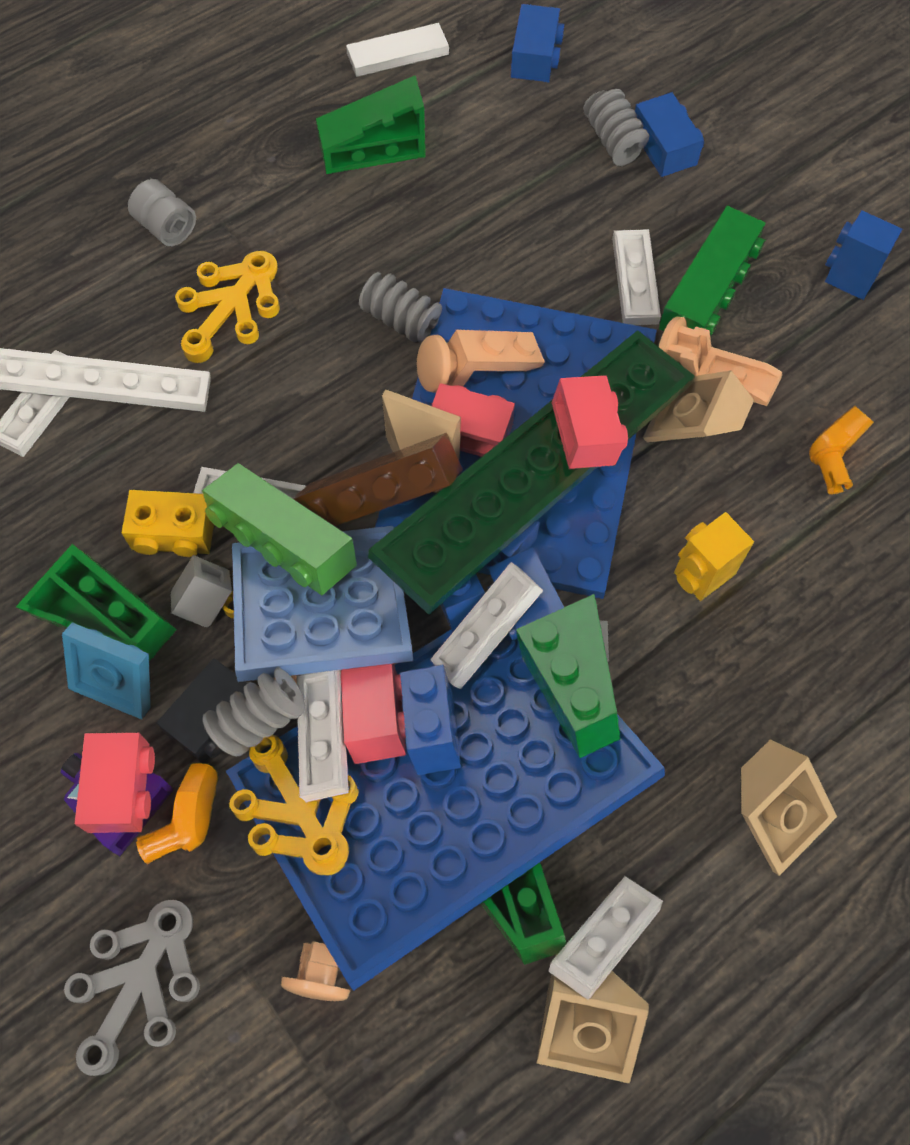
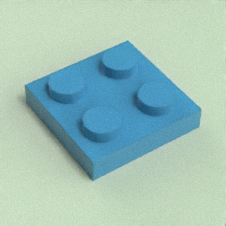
M72 622L62 633L68 689L142 720L151 708L149 654L134 645H126L104 636L97 630L87 629Z

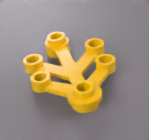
M255 251L248 254L242 263L218 267L213 262H204L197 268V274L200 283L205 287H214L220 281L240 279L233 286L198 293L191 287H184L177 291L175 298L178 307L186 313L194 312L200 307L218 304L199 329H191L184 334L181 346L185 357L189 361L202 363L212 356L213 346L210 339L234 310L238 321L235 326L238 340L243 344H252L257 341L259 331L256 322L252 320L247 294L254 285L257 286L259 293L256 300L259 314L264 318H273L279 313L278 298L272 293L270 284L278 269L277 261L272 254L265 251ZM207 273H214L211 276H204ZM186 298H193L189 302H183ZM267 303L273 304L268 308L263 307ZM246 329L252 330V332L248 334L242 333Z
M276 735L264 737L258 745L250 747L249 756L260 772L271 775L286 803L257 799L251 790L242 789L231 797L230 809L241 821H249L255 818L298 825L301 827L306 838L278 835L271 825L261 823L254 826L249 832L248 842L250 846L261 856L276 853L303 858L307 868L318 875H333L339 872L344 867L349 855V845L342 835V830L350 805L358 797L357 785L353 778L348 775L349 793L332 796L333 802L322 828L316 818L321 799L305 802L300 798L299 787L285 765L288 752L283 742ZM271 747L269 751L261 753L264 749ZM251 801L249 807L239 810L243 802ZM266 834L270 835L269 840L265 844H257L260 837ZM331 845V849L327 854H317L324 846Z

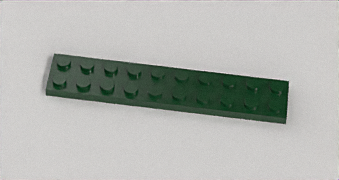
M638 330L581 376L607 375L610 389L617 395V413L620 423L626 426L628 440L690 387L695 378L691 372ZM551 400L460 474L450 486L439 491L369 548L368 558L422 609L430 614L597 467L569 469Z

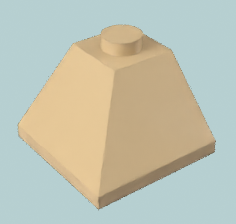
M732 371L695 376L691 386L651 420L643 439L646 442L705 437L741 430L754 399Z
M385 389L382 395L386 438L393 452L447 433L459 460L460 416ZM439 489V490H436V491H433V492L438 493V492L441 491L442 489Z
M769 740L741 767L742 815L772 871L780 876L832 823L837 815L807 756Z
M613 971L610 972L589 1000L551 974L537 1064L630 1083L649 1012V1004Z

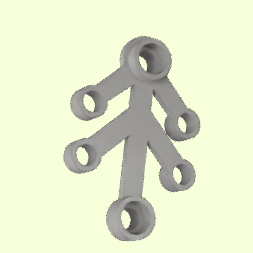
M177 900L162 901L151 910L146 922L117 932L100 930L95 933L90 941V950L95 957L104 960L117 956L120 949L146 941L149 942L138 959L93 975L76 973L66 981L64 987L65 995L68 1000L75 1003H86L95 994L124 984L97 1034L86 1038L78 1047L76 1062L84 1074L100 1076L107 1074L115 1067L119 1058V1049L115 1041L141 994L148 1018V1023L144 1029L146 1041L155 1047H164L173 1041L176 1035V1026L168 1018L157 971V965L165 951H167L174 975L169 983L170 995L177 1001L189 1002L198 995L200 990V982L192 974L184 942L192 931L193 916L190 909L182 902ZM167 915H174L176 917L175 927L170 931H164L162 929L163 919ZM110 936L113 940V946L110 951L102 954L99 950V943L104 937ZM189 978L192 982V989L186 996H180L177 991V985L180 980ZM84 979L88 984V989L82 997L78 998L74 993V987L78 981ZM164 1022L168 1028L167 1036L162 1041H157L153 1037V1029L156 1024ZM97 1045L102 1051V1057L97 1064L92 1065L88 1061V1052L93 1046Z

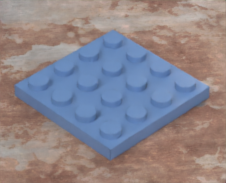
M386 526L342 531L353 538L357 566L322 596L309 586H300L292 578L291 574L279 565L277 567L270 565L263 555L252 546L245 547L241 543H232L235 673L237 681L258 680V676L262 673H267L275 678L274 670L277 667L293 676L413 661L403 590L368 558L369 548L392 531L394 527Z

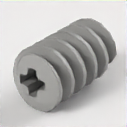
M620 89L599 91L589 97L584 104L583 110L595 133L599 136L616 166L623 167L630 164L640 155L642 148L646 146L649 140V133L646 129H643L642 122L637 119L636 112L631 109V104L625 99V95Z
M380 272L373 273L360 294V309L367 313L371 312L374 318L383 320L384 324L394 327L395 331L401 335L406 334V337L412 342H423L426 337L430 336L431 330L437 325L442 312V305L437 302L429 308L431 298L427 295L422 296L418 300L419 291L412 288L406 293L407 283L403 280L395 285L396 277L393 274H387L382 279Z
M280 667L274 670L275 679L267 673H262L258 676L259 686L249 682L244 686V694L236 691L230 696V703L222 701L216 706V712L209 710L203 714V724L207 733L215 744L226 753L233 756H242L249 750V747H255L264 737H270L276 732L277 728L285 727L290 722V719L298 718L304 713L305 702L301 690L293 678Z

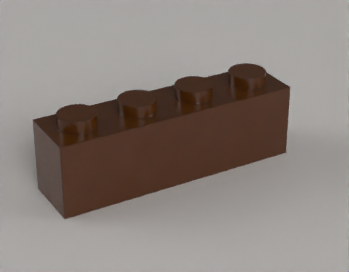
M447 433L312 482L292 499L333 526H337L448 487L463 469Z

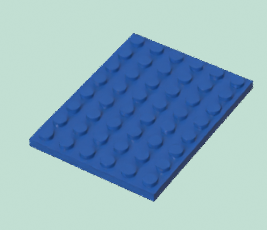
M443 288L439 302L442 305V312L437 325L431 330L430 336L440 335L448 343L456 330L533 332L545 361L542 367L529 371H474L463 386L475 393L487 396L497 395L509 402L515 403L511 434L553 399L560 378L581 377L637 330L654 343L657 330ZM418 378L412 399L432 406L436 393L426 391ZM636 434L628 440L627 447L622 450L616 465L597 467L537 520L540 522L537 539L530 548H534L555 589L586 596L595 594V598H604ZM460 451L459 462L463 469L460 474L478 461L481 456ZM430 492L380 510L375 528L393 526L395 528L437 493ZM486 564L478 572L490 575L488 570L490 566Z
M449 630L414 652L413 661L395 664L394 667L397 675L404 671L435 666L430 659L453 633L452 630ZM509 632L461 689L450 683L453 693L461 768L417 775L408 754L407 746L405 756L354 764L346 748L347 771L358 787V797L350 805L342 830V835L349 845V855L344 867L333 875H318L307 868L303 858L273 853L353 991L665 776L664 766L619 715L620 740L579 758L522 659L518 638L512 641ZM296 726L279 738L288 752L285 765L299 787L298 726ZM271 747L264 749L261 753L269 751ZM250 756L226 770L237 791L248 789L255 794L257 799L286 803L271 775L260 772ZM332 797L321 799L316 813V818L322 828L333 802ZM245 801V806L249 807L251 801ZM253 818L256 825L261 823L271 825L278 835L306 838L301 827L298 825ZM269 834L263 835L266 842L270 838ZM331 845L324 846L317 854H327L331 849Z

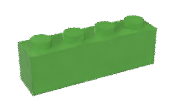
M239 463L202 490L207 505L205 513L218 528L225 527L234 534L243 546H252L263 555L270 565L274 567L279 565L289 572L292 578L302 587L309 586L322 596L357 566L353 538Z

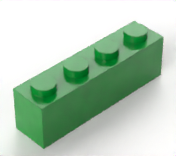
M726 206L664 307L659 325L660 330L664 331L673 318L684 317L687 321V328L695 329V327L710 330V337L712 336L721 318L717 313L720 308L728 309L736 293V290L732 289L735 283L740 285L743 283L751 267V264L747 262L750 257L756 260L765 244L766 239L761 238L766 222Z

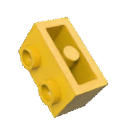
M129 490L121 533L131 550L140 554L153 555L157 551L174 552L179 556L192 557L193 555L196 556L197 553L210 554L214 524L205 513L207 505L203 494Z
M727 512L723 513L709 525H706L704 522L698 524L687 534L685 539L688 542L678 553L680 560L674 571L677 575V581L686 592L693 593L702 601L736 575L754 541Z

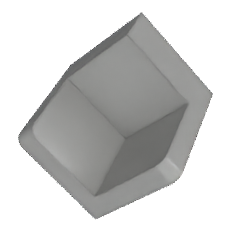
M193 555L171 591V614L201 626L209 627L232 592L230 571Z

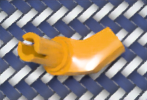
M853 406L826 428L810 447V461L820 466L829 494L844 492L842 485L847 490L853 486L842 457L874 423L856 406Z
M203 763L191 764L176 793L171 823L158 830L137 837V849L145 863H151L161 856L181 848L191 852L204 842L210 824L212 805L218 781L217 771L212 766Z

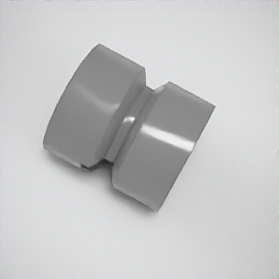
M149 179L142 182L135 188L129 198L128 211L130 215L146 229H149V232L164 245L172 247L186 240L193 231L196 223L195 211L180 198H176L175 194L159 180Z

